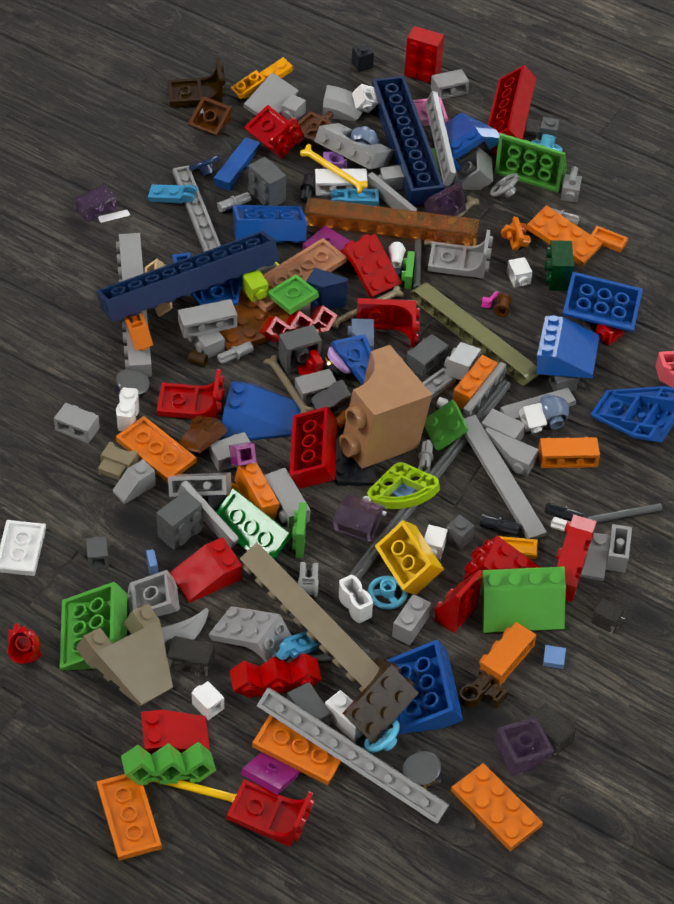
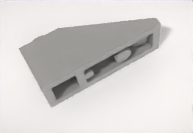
M487 427L485 431L506 466L515 473L527 477L537 462L539 449Z

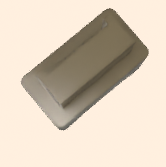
M109 442L100 455L101 464L98 467V474H103L119 481L129 467L139 462V453L135 450L128 452L115 447L113 442Z

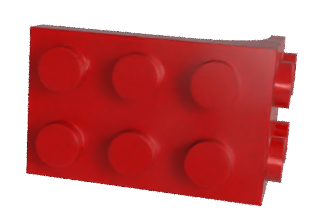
M269 105L261 110L244 127L250 135L280 159L288 154L290 149L304 137L294 117L288 121Z
M376 233L371 236L366 234L359 238L357 242L352 240L344 245L345 248L340 250L353 265L370 298L401 285L402 282Z
M358 298L357 319H374V329L397 330L404 333L410 340V349L418 345L419 334H416V332L419 333L420 322L416 321V319H419L420 308H416V300Z
M217 369L215 381L205 386L162 383L157 416L189 419L197 416L218 418V413H222V402L220 401L224 399L225 388H221L224 387V376L221 375V369Z
M495 536L491 540L487 539L481 547L474 549L471 554L473 558L464 569L466 573L463 578H468L478 570L541 567L502 538Z
M244 779L226 819L291 847L294 840H299L303 827L311 813L314 800H311L313 793L309 791L305 799L294 800L279 794L276 795Z

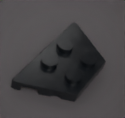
M340 437L336 439L334 480L337 486L374 485L379 479L371 466L361 469L352 456H345L340 448Z

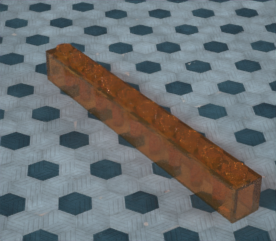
M308 198L304 211L307 225L327 226L329 228L466 246L477 245L480 219Z

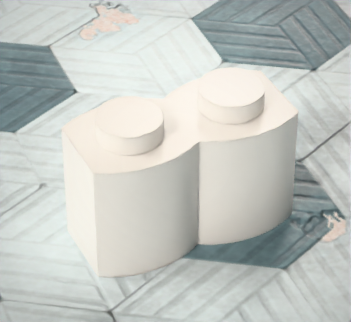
M124 387L120 391V403L116 408L118 431H123L136 422V416L139 413L138 390L135 388Z
M349 575L339 580V599L349 609L351 617L357 623L372 618L373 601L370 594L362 589L359 579L354 575Z

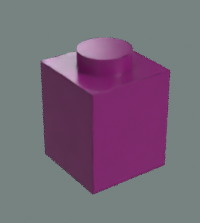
M243 442L229 445L231 464L240 466L257 462L254 443Z

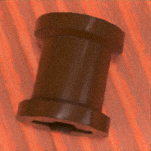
M500 293L497 295V305L494 307V313L497 316L506 317L510 313L509 305L512 303V297L509 294Z

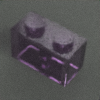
M105 184L75 197L76 211L86 222H89L115 210L116 197Z

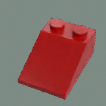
M224 537L204 545L173 569L170 574L173 576L187 602L190 603L242 580V565Z
M481 570L460 582L454 589L451 588L443 602L439 601L434 608V621L453 633L457 631L478 607L483 574Z
M169 710L141 712L144 748L151 755L168 743L180 753H183L197 742L210 751L206 716Z

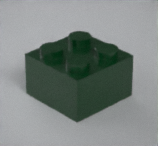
M551 240L550 247L546 248V258L548 260L544 261V271H547L545 273V283H548L549 291H568L572 272L574 271L572 241Z

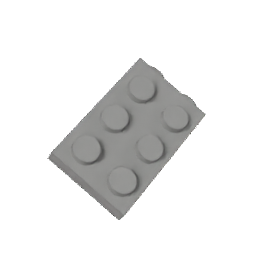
M487 230L485 240L476 246L432 241L428 271L484 278L485 271L488 272L490 261L486 260L490 259L492 250L488 248V246L492 247L493 242L490 230Z
M233 606L226 611L209 633L212 641L247 647L256 652L265 662L272 657L278 658L275 654L280 649L279 645L285 638L292 636L280 614Z

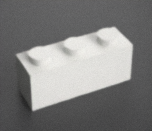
M315 169L316 196H331V192L338 189H357L354 185L329 169ZM341 169L359 181H367L366 169Z

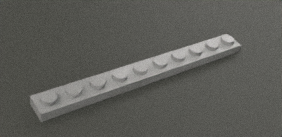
M267 688L257 704V707L435 823H439L450 804L273 689Z

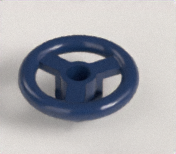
M217 155L191 165L189 170L193 171L199 168L202 176L215 171L212 163L219 161L221 157Z

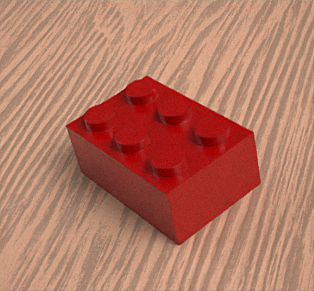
M414 26L407 37L404 76L431 84L432 75L441 73L445 35Z

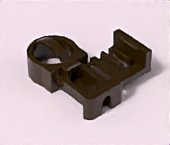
M480 670L479 677L472 684L468 682L460 689L459 701L463 706L472 708L479 704L484 694L489 699L490 697L493 698L492 701L495 702L494 707L498 708L508 697V690L496 684L494 676H487L485 671ZM465 694H472L469 699L463 697Z

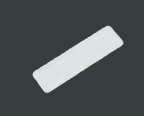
M128 210L99 216L98 219L102 223L130 216Z

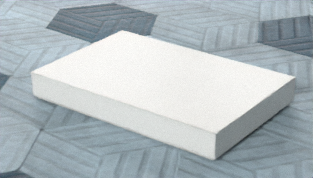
M6 520L0 544L1 573L35 576L46 532V524Z

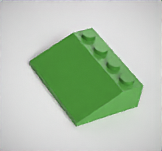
M500 133L495 174L506 177L509 174L517 173L519 175L518 181L558 193L564 183L567 170L566 153Z
M564 567L482 570L481 605L483 633L504 632L508 627L511 628L515 622L530 631L565 628L566 585Z
M115 582L62 600L60 669L62 671L92 669L76 649L84 635L101 628L112 644L127 637V628L123 624L127 619V593Z

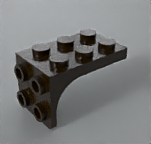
M216 58V68L207 77L168 80L170 107L195 106L199 104L203 96L223 103V97H226L225 87H222L225 84V74H222L224 73V65L220 63V58Z
M376 658L374 660L379 667L375 678L342 713L371 743L377 740L418 695V692L413 688L415 686L414 682L408 677L404 678L400 674L402 670L395 663H390L386 659L380 660Z

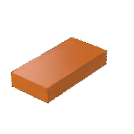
M596 226L591 236L602 242V246L619 253L622 252L628 243L627 237Z

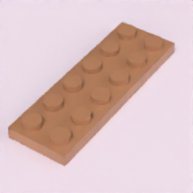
M322 238L263 274L268 282L269 291L295 274L306 281L315 267L332 272L346 263L347 257ZM242 287V293L248 297V295ZM269 297L254 301L265 312L278 305Z

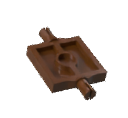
M310 111L299 120L298 124L304 137L296 145L299 146L302 142H307L318 147L320 144L314 142L319 126L334 124L329 120L334 116L333 112L328 111L322 116Z

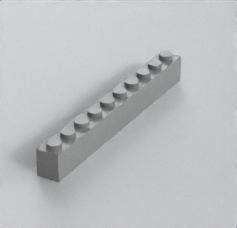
M140 233L119 234V241L116 242V251L120 252V254H117V264L121 265V267H118V277H122L119 280L121 282L143 274ZM145 309L141 312L148 325L147 309ZM123 319L122 330H126V332H123V343H127V346H124V357H128V360H125V369L138 370L147 377H152L150 347L142 351L135 350L125 320Z

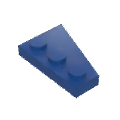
M363 334L332 341L331 346L363 385L372 351L366 335Z

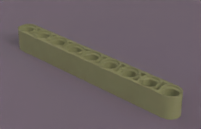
M423 283L411 291V299L416 300V305L468 345L480 348L481 355L498 362V364L500 362L505 363V373L519 384L524 386L539 375L537 374V366L430 284Z

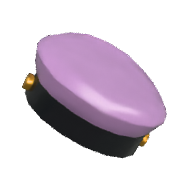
M332 346L329 347L327 356L321 359L338 376L344 378L347 374L351 373V370Z

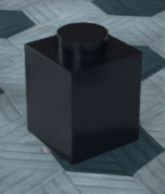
M366 43L352 47V64L357 71L360 72L373 68L374 52Z

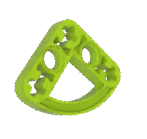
M399 462L394 464L368 490L367 495L374 506L386 509H404L431 499L439 492L440 484L437 477L406 463ZM413 477H420L419 480H411ZM386 482H393L392 485H384ZM402 483L418 490V492L410 495L390 497Z

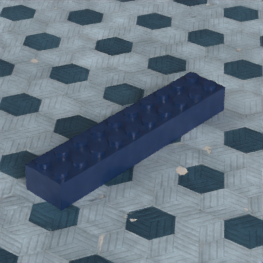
M405 76L372 79V87L375 88L378 100L376 109L389 147L394 150L392 155L396 166L400 165L404 176L403 188L408 202L413 206L443 202L445 186Z
M260 231L96 290L101 311L111 321H121L126 316L141 313L142 310L154 309L164 302L170 303L175 298L189 296L197 290H206L211 285L222 284L230 278H239L242 274L256 271L263 266H272L275 262L280 261L276 241L264 231Z

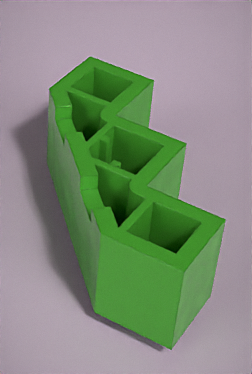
M199 742L183 753H180L168 743L152 755L140 745H136L121 756L125 775L138 785H148V782L159 781L160 784H175L179 780H189L190 783L202 781L216 771L211 752Z

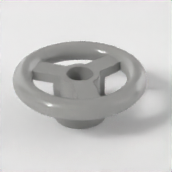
M512 173L502 178L492 187L490 195L497 197L503 194L505 198L512 196L516 192L514 185L518 182L519 175Z

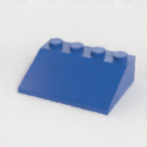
M233 205L236 240L264 231L276 243H283L284 241L301 243L306 241L307 219L301 206Z
M572 272L562 315L634 332L643 289Z
M555 315L545 316L537 353V374L593 378L600 335L564 317Z
M438 639L387 660L390 663H395L402 670L400 674L404 678L408 677L414 682L415 686L413 688L418 692V695L396 718L400 726L398 734L441 729L463 721L448 651Z

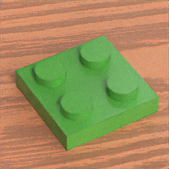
M297 274L268 291V297L290 315L319 297L318 291Z
M453 399L429 415L425 421V428L435 449L438 451L469 431L461 411Z
M299 502L298 510H294L292 550H296V558H304L307 503Z

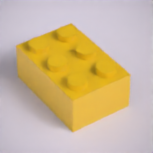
M402 520L375 545L396 581L405 592L417 595L444 570L416 525Z

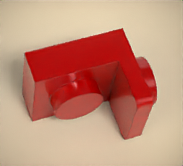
M597 324L596 334L600 335V341L609 346L623 336L624 330Z
M309 351L306 364L298 366L297 370L301 376L323 369L324 362L318 351Z

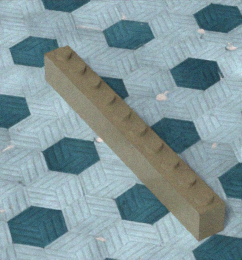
M256 542L240 558L244 563L242 568L250 576L253 573L257 576L255 581L262 588L266 586L270 590L267 594L275 602L279 599L283 603L280 607L287 615L292 613L295 616L293 621L300 628L305 626L308 629L306 634L313 642L318 640L321 643L319 648L327 656L330 653L334 656L332 660L340 670L344 667L348 671L345 675L353 683L358 681L361 685L359 690L362 692L375 678L379 667Z

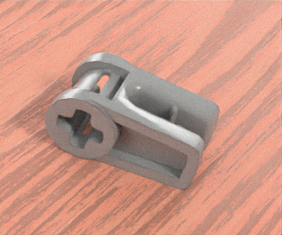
M300 562L298 584L308 595H314V598H318L319 563L312 564L311 577L308 578L306 563Z

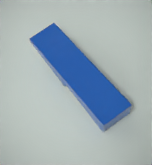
M245 137L214 177L215 186L231 191L243 169H247L261 145L260 142Z

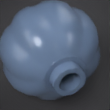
M367 126L353 129L348 137L362 144H379L377 133Z
M550 394L542 396L541 401L538 403L542 404V410L546 418L547 425L544 427L553 430L561 428L569 416L568 403L559 396H551Z

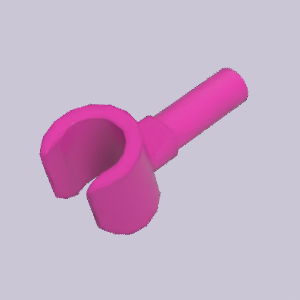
M495 291L489 298L483 296L481 307L491 309L492 303L499 292Z

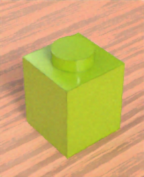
M260 270L243 275V289L252 302L268 297V282Z

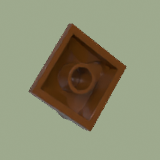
M203 96L188 125L218 136L224 125L231 121L233 109L231 106Z
M197 416L192 419L191 428L184 434L179 444L188 451L201 453L228 431L225 425L217 418Z

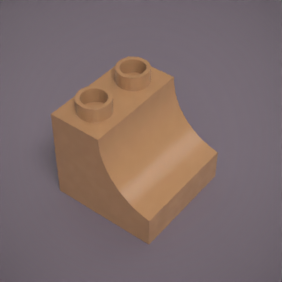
M391 345L371 351L364 384L353 389L350 406L345 411L346 424L344 433L339 438L340 448L345 456H352L361 469L417 449L432 398L430 391Z

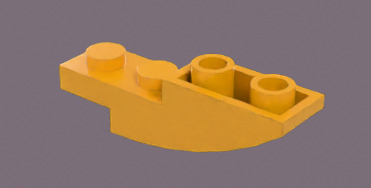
M283 57L260 73L255 70L231 86L230 90L239 98H249L271 73L283 78L294 70L293 66Z

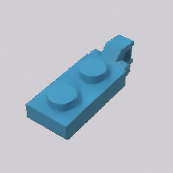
M306 631L285 638L279 645L280 649L275 655L281 660H285L289 656L297 658L302 653L308 654L316 651L320 643L317 641L313 642L306 634Z

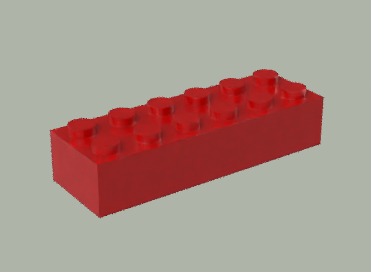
M525 65L499 78L488 121V126L496 129L499 134L502 133L518 139L523 138L536 77ZM498 145L490 149L495 156L497 155Z

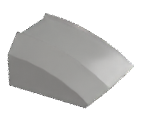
M327 85L322 116L330 111L334 114L333 119L356 121L363 111L356 110L352 92L340 87Z
M168 570L129 584L127 593L129 615L133 610L147 603L157 616L170 614L180 609L178 587Z

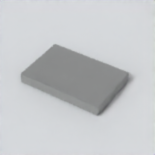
M271 73L244 103L243 107L257 115L269 105L280 114L281 105L292 94L296 96L299 90L274 73Z

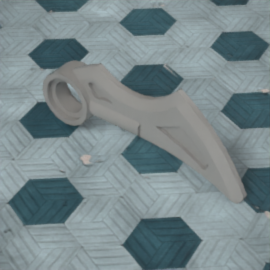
M205 608L187 620L161 627L164 643L174 638H184L193 642L203 629L209 610Z

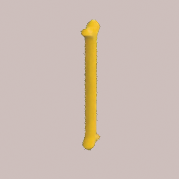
M310 144L300 151L302 157H310L357 188L358 194L368 187L367 181L355 179L313 152Z
M179 780L175 784H164L233 803L237 795Z

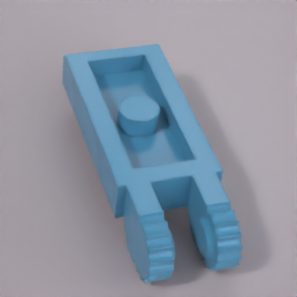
M152 184L148 200L150 202L166 203L192 202L195 199L193 194L198 189L192 184H186L185 186Z
M338 189L331 192V205L335 207H342L343 205L379 206L378 189H363L360 194L357 193V189Z

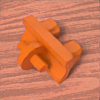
M513 216L512 223L505 225L501 230V236L510 240L512 250L518 251L520 246L528 247L531 239L530 236L525 235L527 231L526 224L520 223L519 218Z

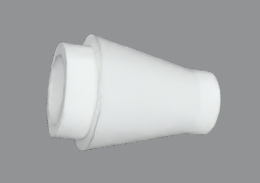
M393 242L388 248L390 260L394 268L401 267L406 251L404 245L400 242Z

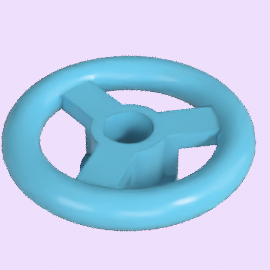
M543 134L541 140L531 141L538 145L563 151L561 146L554 143L556 137Z
M381 576L374 579L367 590L372 598L373 605L385 610L400 607L406 601L408 592L403 591L400 587L402 594L399 600L396 599L394 592L396 591V585L399 587L400 585L393 576ZM380 583V589H374ZM375 596L388 598L391 604L382 603Z
M396 719L390 724L393 725V728L385 730L374 743L371 744V742L365 739L364 747L368 752L389 751L396 745L397 739L395 737L400 728L399 722Z

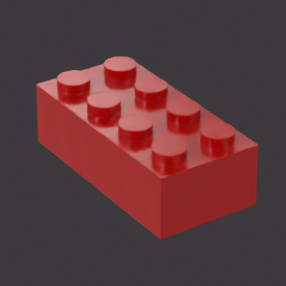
M328 406L293 416L289 476L299 489L335 480L337 419Z

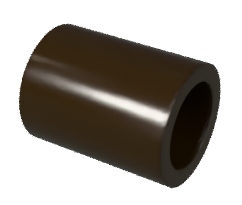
M191 350L188 362L205 367L208 362V355Z

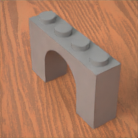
M340 123L319 126L314 142L368 169L389 166L394 150L382 144L367 145L351 140L348 137L352 129Z

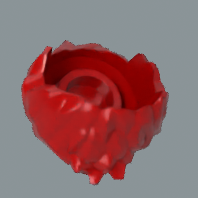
M15 623L12 630H8L9 645L7 646V653L14 663L20 665L33 663L34 660H38L42 656L39 637L33 630L26 629L25 626L20 627L17 623Z

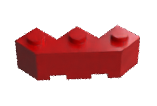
M322 305L315 307L310 317L301 311H296L289 316L286 323L276 316L268 317L259 333L275 343L279 342V334L314 325L318 333L329 331L337 315Z
M573 515L571 522L567 521L564 533H567L563 548L558 549L556 560H559L557 567H564L565 600L573 602L597 523V521Z
M302 653L289 663L276 657H272L261 666L244 660L230 670L233 692L248 698L263 696L267 688H271L277 693H287L308 682L313 687L322 680L318 659Z

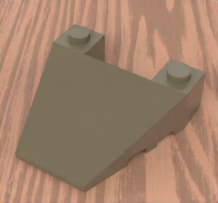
M148 603L133 610L123 623L131 635L112 644L102 629L98 628L84 635L76 647L87 665L92 669H98L104 674L103 677L107 681H113L120 687L119 690L139 706L146 704L173 688L160 619Z

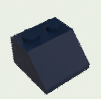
M315 267L306 282L318 291L319 297L310 302V308L314 309L317 306L323 305L332 310L346 306L348 279Z

